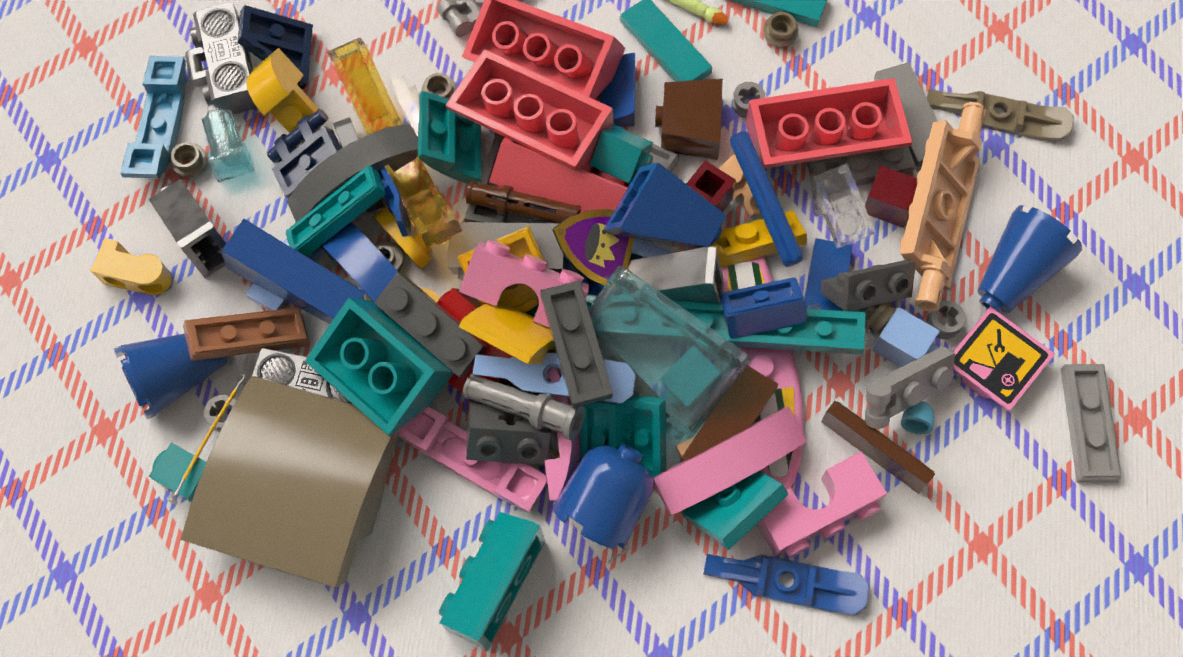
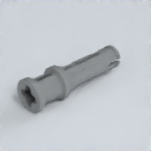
M473 374L470 375V378H467L464 384L463 396L466 399L481 402L510 414L528 419L530 424L536 429L541 430L546 427L563 433L564 438L567 440H574L583 425L585 417L584 406L572 409L570 405L555 401L551 394L544 393L536 396Z

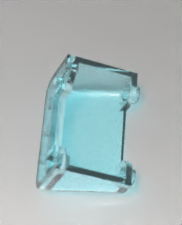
M622 266L616 268L588 309L603 359L627 363L635 373L633 395L666 399V433L678 441H681L684 436L688 439L694 437L751 360L736 345Z

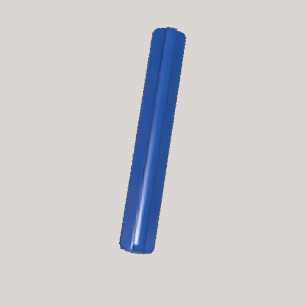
M746 131L734 134L730 138L731 147L782 263L785 267L796 265L803 260V254L750 135Z

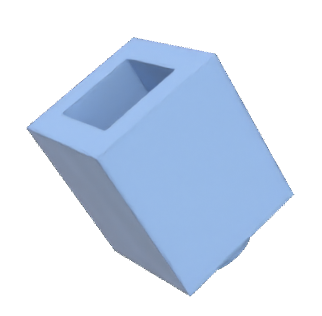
M898 307L880 334L872 351L899 367H903L939 348V346L933 344L939 330Z

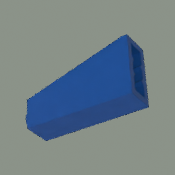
M246 219L242 220L222 249L227 269L328 324H331L349 297L364 300V291Z

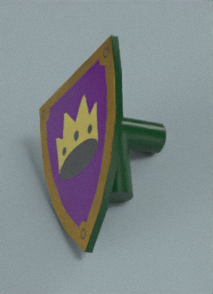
M598 209L584 211L567 218L552 229L561 251L575 269L591 281L614 290L622 291L634 239L610 235L604 231L615 210Z

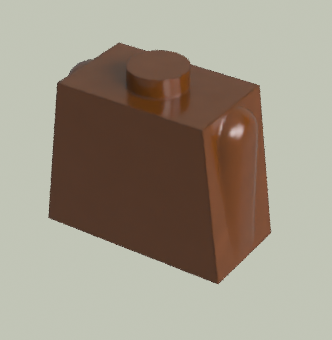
M723 79L664 82L663 106H656L655 127L662 128V148L677 154L718 160L721 138Z

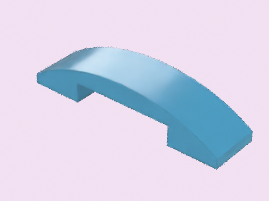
M149 56L142 83L147 95L135 143H127L120 172L123 178H159L166 169L171 158V152L177 142L184 107L186 86V60L184 56Z

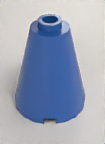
M1019 205L1012 212L977 290L981 296L979 302L986 309H989L991 306L999 313L1000 311L1010 313L1077 258L1083 250L1079 239L1073 244L1067 238L1071 231L1068 227L1053 216L1032 207L1027 213L1023 212L1024 205Z
M185 333L125 344L114 348L117 358L123 355L126 357L120 361L123 366L121 368L139 406L144 404L149 406V409L144 411L146 419L156 416L227 364L226 357L191 361Z

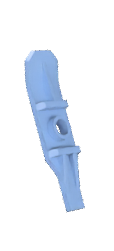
M547 353L542 364H526L515 357L502 358L475 355L473 375L508 379L525 392L548 393L569 397L563 374L561 379L555 383L549 382L547 379V373L550 369L558 368L561 370L557 354ZM603 359L613 391L612 399L604 401L621 404L633 395L635 373L627 363Z

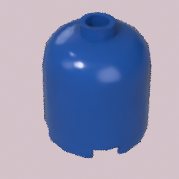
M621 444L619 449L607 445L597 446L589 450L552 507L553 512L564 523L570 517L582 525L583 529L580 534L585 538L615 550L617 545L623 549L654 490V479L649 469L640 462L643 455L626 444Z

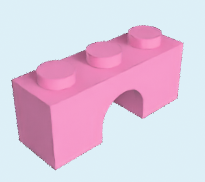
M488 240L487 244L479 241L459 292L496 306L502 291L506 287L516 283L528 285L536 292L539 300L533 321L549 327L540 290L580 280L586 299L589 285L583 283L584 277L575 272L562 269L561 273L546 268L547 262L538 257L526 254L523 259L509 253L510 248L505 244Z
M862 451L826 469L821 480L830 497L827 507L823 509L805 507L799 502L790 488L787 490L789 493L787 497L757 524L775 557L787 553L789 558L794 557L810 547L808 540L822 534L824 539L830 538L846 528L843 523L844 521L856 515L861 521L881 510L879 503L887 495V492Z

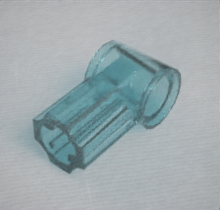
M221 108L208 111L207 115L202 118V123L210 151L207 152L208 161L218 183L253 172L254 167L245 143L241 140L232 111L222 110Z

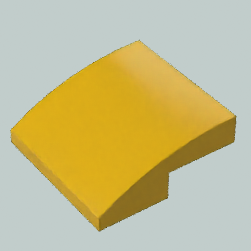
M498 301L496 306L488 303L480 306L463 318L459 325L463 330L526 364H542L548 350H556L549 327L534 322V317L504 301Z

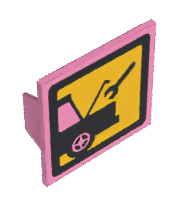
M990 306L953 351L955 353L953 370L962 376L964 384L984 399L991 398L1009 412L1055 353Z

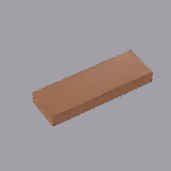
M298 307L185 320L183 325L191 361L258 353L261 351V348L282 350L305 347L309 341L301 309Z

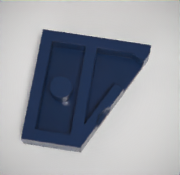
M244 5L240 11L237 43L261 61H264L279 48L303 74V77L297 84L299 88L304 89L307 86L313 24Z

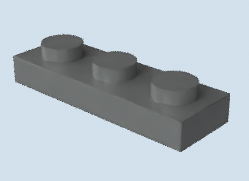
M396 273L374 302L458 377L464 378L474 366L475 355H482L488 348L478 337L460 328V322L402 273Z
M580 280L540 290L541 300L572 409L612 399L613 391Z

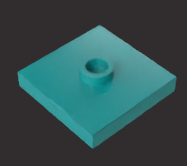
M758 471L680 512L689 523L729 550L784 500L789 493L782 483Z

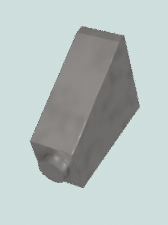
M181 179L173 184L164 186L156 195L149 198V201L179 247L204 278L225 266L222 249L226 245L225 241Z
M704 247L630 260L628 273L625 275L623 288L620 291L621 296L626 298L721 303L719 294L723 293L724 277L717 247Z

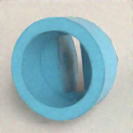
M921 401L903 411L901 426L911 433L928 434L933 430L935 421L934 410L930 404Z

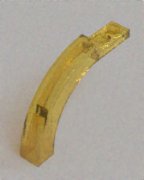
M360 37L327 51L366 136L385 128L403 124L371 54ZM419 158L414 159L395 172L389 165L385 166L400 194L412 226L416 228L426 247L433 244H443L449 241L453 235L462 231L457 217Z

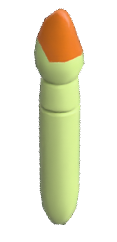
M667 0L695 15L705 18L711 24H728L727 16L720 9L709 7L699 0Z

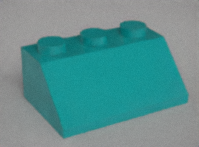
M350 297L305 359L307 364L388 436L396 433L430 406L454 374V372L374 304L373 301Z
M499 512L495 521L490 519L485 524L479 537V541L482 542L479 551L475 557L470 555L466 559L459 573V578L463 579L455 594L452 592L448 593L438 613L442 616L439 624L446 630L487 652L546 542L539 524L503 512Z

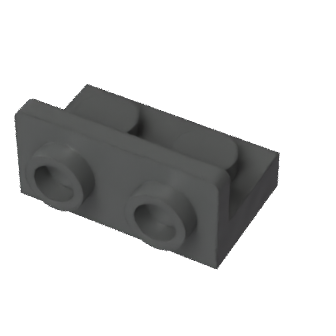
M908 259L884 265H874L870 268L851 272H841L836 277L822 279L821 294L845 311L910 298L913 292L915 263Z

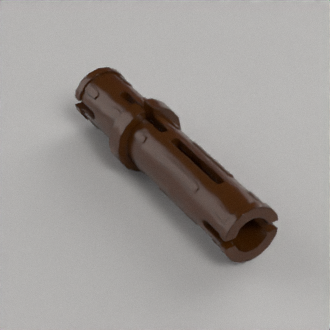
M471 181L466 192V204L497 210L499 215L503 216L511 213L539 221L560 224L567 218L581 213L580 205H572L545 197L514 191L512 186L507 185L499 188ZM491 197H498L510 201L518 202V204L491 199ZM529 205L546 208L557 212L552 213L539 209L530 208Z

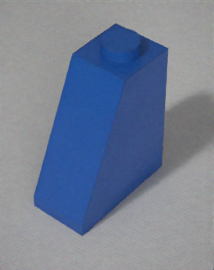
M653 163L639 168L605 226L604 231L610 235L686 249L710 247L718 240L722 232L721 226L727 215L660 163Z

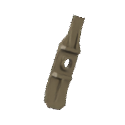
M929 89L927 94V100L931 108L956 113L960 117L962 116V108L965 103L976 102L984 106L983 109H986V116H984L982 125L984 128L1051 141H1061L1069 136L1072 131L1074 115L1066 107L1041 106L1027 103V101L1023 100L1018 101L987 94L982 91L960 94ZM994 107H1000L1006 113L1003 115L997 114L994 111Z

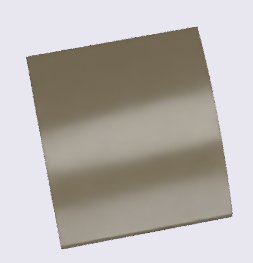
M251 376L232 407L207 459L188 511L181 540L334 588L340 586L347 581L357 541L373 532L399 430L388 436L351 403L258 376Z

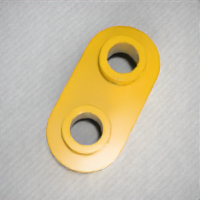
M385 207L374 216L377 222L420 270L432 261L428 254L433 249L419 233L414 237H402L394 214Z

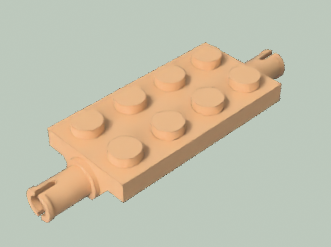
M969 102L963 105L958 129H954L947 120L933 122L930 136L925 144V156L921 170L917 175V187L913 203L909 207V218L905 234L900 242V255L905 260L909 259L914 262L915 270L922 276L915 305H918V308L925 311H938L943 290H949L980 163V159L976 154L981 149L982 140L980 133L984 116H986V109H983L984 106L980 103Z

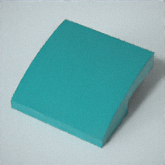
M422 90L419 93L418 158L432 169L450 178L467 184L471 181L478 183L481 180V125L447 110L446 104L449 98Z
M632 395L621 404L600 401L584 406L585 417L580 430L581 460L589 450L597 446L608 445L619 449L621 444H626L643 455L640 462L649 469L652 477L666 471V399Z

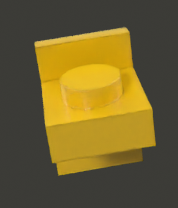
M278 48L249 74L246 86L251 99L263 115L270 112L290 133L298 127L297 122L305 115L311 116L319 108L297 85L303 74Z

